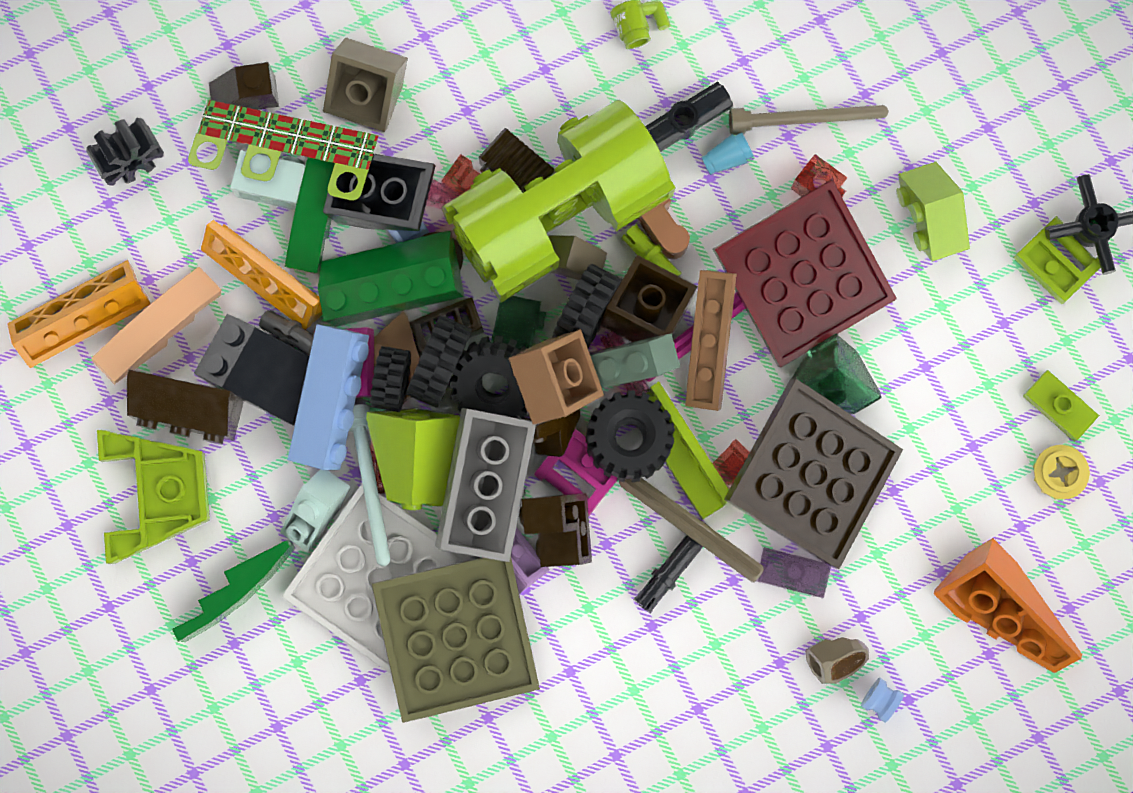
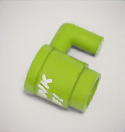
M629 0L618 4L610 11L620 40L624 41L626 49L641 47L651 40L649 35L650 27L646 16L653 14L658 30H665L671 26L664 5L660 0L641 3L640 0Z

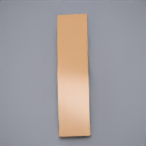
M197 267L121 329L92 357V362L115 385L127 376L128 369L135 370L165 348L171 337L194 321L195 314L221 296L222 289L200 267Z

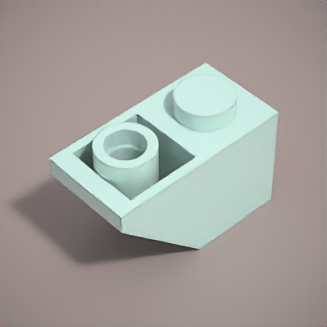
M320 469L301 487L280 533L308 552L339 511L351 486L328 470Z

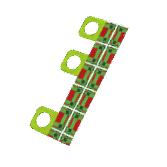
M207 99L188 156V162L192 166L217 169L221 164L228 140L248 144L241 173L244 177L255 180L269 181L273 178L281 152L333 162L335 165L328 185V193L334 197L356 200L361 196L379 135ZM211 142L217 147V155L210 162H201L197 158V149L201 144ZM259 153L266 154L271 161L269 169L262 174H256L250 169V160ZM344 172H351L358 179L356 188L349 193L339 191L336 186L337 178Z

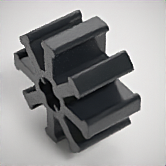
M136 118L130 126H128L125 119L116 121L114 123L116 127L115 133L108 134L100 130L94 135L97 144L86 147L88 156L107 185H115V182L121 177L126 184L136 180L135 171L141 169L149 173L156 167L153 160L163 157L164 151L143 118Z

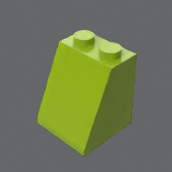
M420 408L402 409L400 412L389 410L367 412L366 420L387 500L401 503V508L406 510H421L422 504L436 507L443 506L460 416Z

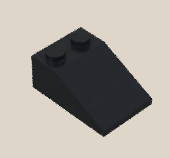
M373 153L361 196L356 200H347L331 196L328 193L323 213L337 224L376 230L420 231L436 165L434 163ZM344 172L337 178L336 186L339 191L349 193L356 188L358 179L355 174Z
M227 313L194 374L210 385L231 391L242 401L293 426L296 422L310 356Z

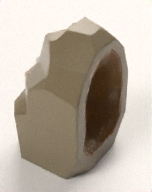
M844 637L834 640L824 639L805 650L806 661L812 673L822 684H836L852 676L869 659V648L864 642Z

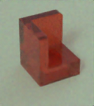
M460 154L441 180L443 189L456 198L471 189V185L474 184V178L480 173L473 169L471 160Z
M737 439L732 441L729 447L712 463L729 489L750 453Z

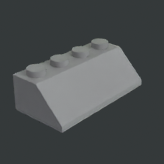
M462 408L435 546L438 549L510 562L536 424L533 425L532 421Z

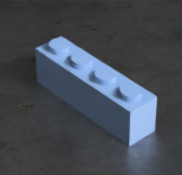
M316 325L287 460L321 470H340L347 453L345 445L348 431L354 421L353 408L355 399L361 389L360 376L363 362L366 360L369 352V335L332 326Z

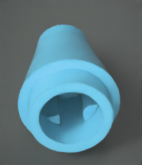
M741 132L736 136L732 133L701 158L711 175L715 172L747 164V160L754 155Z

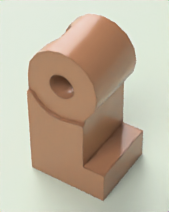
M669 198L637 218V221L651 241L663 248L662 253L668 259H678L686 253L690 236L683 226L676 224L667 211L671 204V199Z

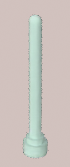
M365 404L354 405V421L349 431L354 434L376 561L380 566H386L390 562V554L367 429L369 428L366 414L370 412V407Z

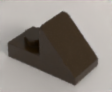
M580 409L565 417L536 424L533 437L536 454L562 457L565 454L581 416ZM527 416L522 418V420L531 421V418Z

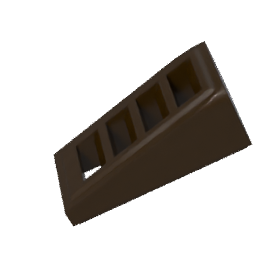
M472 297L409 322L420 355L427 344L421 327L428 325L429 331L432 333L435 327L434 322L438 320L440 315L446 318L453 316L455 322L463 325L460 313L466 311L471 324L467 327L472 329L470 337L484 333Z

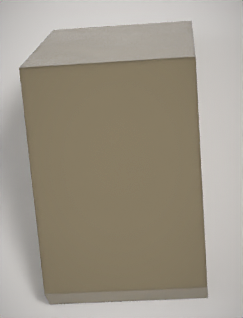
M548 235L554 252L560 259L559 267L550 273L580 280L582 274L591 263L602 269L604 268L608 252L577 236Z

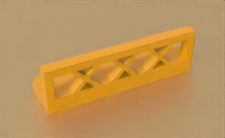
M212 220L206 225L201 251L289 319L300 322L303 329L307 330L323 315L319 296L225 224L221 226L215 220Z
M126 260L7 323L13 347L28 367L32 368L149 306L151 303L149 297L137 281L132 265ZM126 275L124 278L114 282L116 279ZM29 325H31L29 328L23 330L22 332H19L20 330H22V329L28 327Z

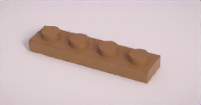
M700 270L685 406L714 411L722 409L737 275L735 273Z

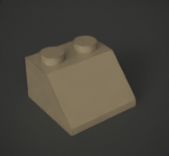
M345 38L332 53L323 112L385 132L403 87L408 58Z

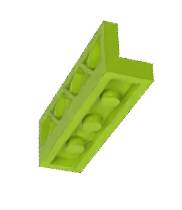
M657 382L650 386V390L646 394L650 395L649 400L652 402L656 399L660 401L663 411L668 410L671 415L669 419L670 424H674L675 430L673 433L674 444L665 463L701 520H704L729 504L724 500L729 489L661 383Z

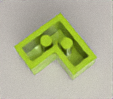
M935 161L899 173L900 187L896 189V194L900 205L907 207L913 221L916 223L917 231L913 233V238L917 249L924 251L932 262L970 249L964 193L943 168Z

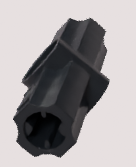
M717 81L690 99L675 103L669 112L645 127L655 141L659 151L662 152L680 140L691 138L697 129L725 113L730 108H733V102L725 87ZM685 115L692 122L689 125L682 126L675 121V118Z

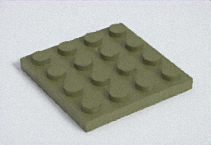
M482 557L371 583L402 723L540 690L511 557L510 562Z

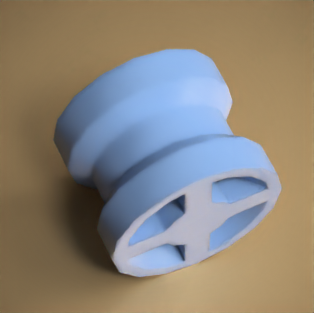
M878 678L865 695L861 707L867 711L873 710L878 714V719L886 723L899 707L904 693L899 690L890 689L887 687L885 680Z

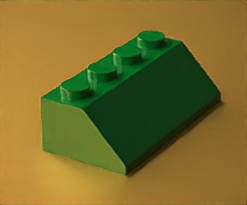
M452 231L440 232L322 261L318 293L324 322L338 327L465 297Z

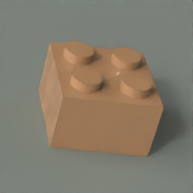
M581 329L547 339L509 357L513 374L518 382L525 407L533 425L565 417L604 396Z

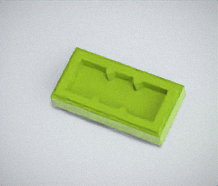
M1046 370L1023 395L1028 402L1074 442L1100 416L1049 370Z

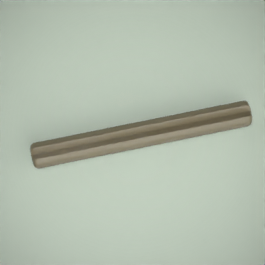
M640 478L639 482H632L631 479H625L624 482L619 481L623 489L749 581L755 582L762 575L764 568L759 562L643 478Z

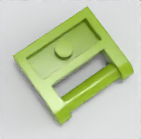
M1055 216L1013 258L1063 305L1100 269L1098 256L1095 258L1073 236L1057 238L1056 240L1085 267L1081 272L1046 238V227L1064 223Z

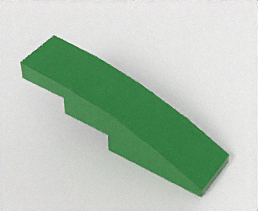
M307 157L284 267L315 274L320 272L325 240L329 238L332 221L331 218L323 213L328 194V185L335 165L333 162Z
M286 540L224 571L229 585L198 600L203 614L172 629L177 641L187 642L218 624L246 603L274 576L295 550L293 543Z

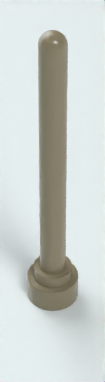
M885 105L751 114V111H745L744 108H730L729 130L730 134L738 135L742 132L744 135L746 131H751L752 127L881 119L887 117L889 110Z

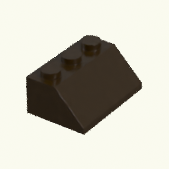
M128 369L127 416L137 420L136 426L155 431L158 425L170 428L169 433L187 438L190 437L191 432L202 434L203 441L223 445L224 439L235 440L244 402L231 391Z

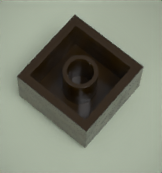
M636 255L607 305L600 326L631 342L670 333L673 336L698 286Z

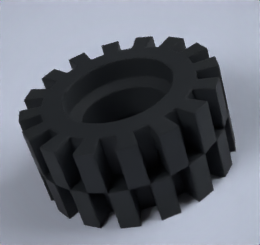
M382 346L379 350V356H377L376 366L374 367V378H372L373 386L370 399L372 408L395 412L402 410L411 370V353L409 350Z

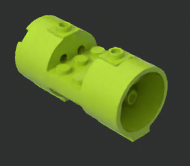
M616 100L589 117L586 115L579 120L577 117L566 121L560 127L561 131L558 132L557 143L565 161L554 169L555 174L544 180L543 177H539L531 181L525 187L526 192L522 193L509 175L500 168L494 172L486 170L474 178V184L471 185V189L442 206V212L449 225L453 223L455 226L453 229L456 235L455 238L464 254L484 283L491 280L493 286L490 289L500 303L559 267L560 259L554 252L547 233L592 206L606 222L612 225L615 231H618L673 197L676 187L670 179L666 163L655 141L639 117L623 101Z

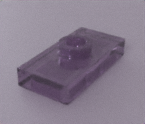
M763 548L759 563L763 566L764 571L755 582L821 599L824 598L831 565Z

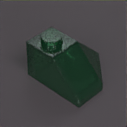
M837 333L809 349L791 378L798 379L849 414H856L882 398L880 390L859 353Z

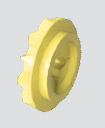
M1054 445L1045 449L1039 454L1033 466L1034 481L1041 488L1042 493L1054 499H1070L1079 495L1089 481L1090 470L1087 460L1081 452L1068 445ZM1056 463H1059L1061 468L1067 467L1069 469L1073 467L1074 469L1064 476L1065 482H1062L1060 477H1049V474L1057 469Z

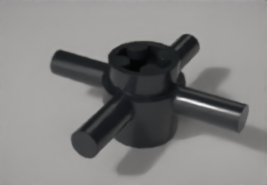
M1085 174L1077 177L1084 208L1078 213L1075 222L1048 226L1045 228V236L1048 240L1073 236L1082 246H1095L1102 275L1111 274L1116 271L1108 241L1116 234L1118 227L1133 224V211L1117 214L1110 205L1098 203L1090 174ZM1095 220L1098 224L1091 226L1089 221Z

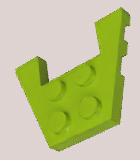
M97 430L99 461L110 462L135 459L140 522L139 529L104 532L106 564H116L210 521L204 452L106 430Z

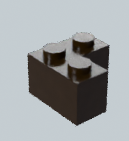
M587 493L521 499L522 506L519 510V520L524 527V535L538 534L535 550L538 559H540L541 567L573 566L592 562Z

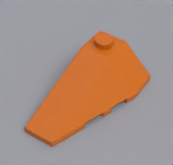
M994 538L967 553L934 590L933 594L956 617L966 623L971 620L987 629L986 634L997 640L998 637H1001L1017 646L1018 653L1053 673L1082 659L1083 654L1017 561Z

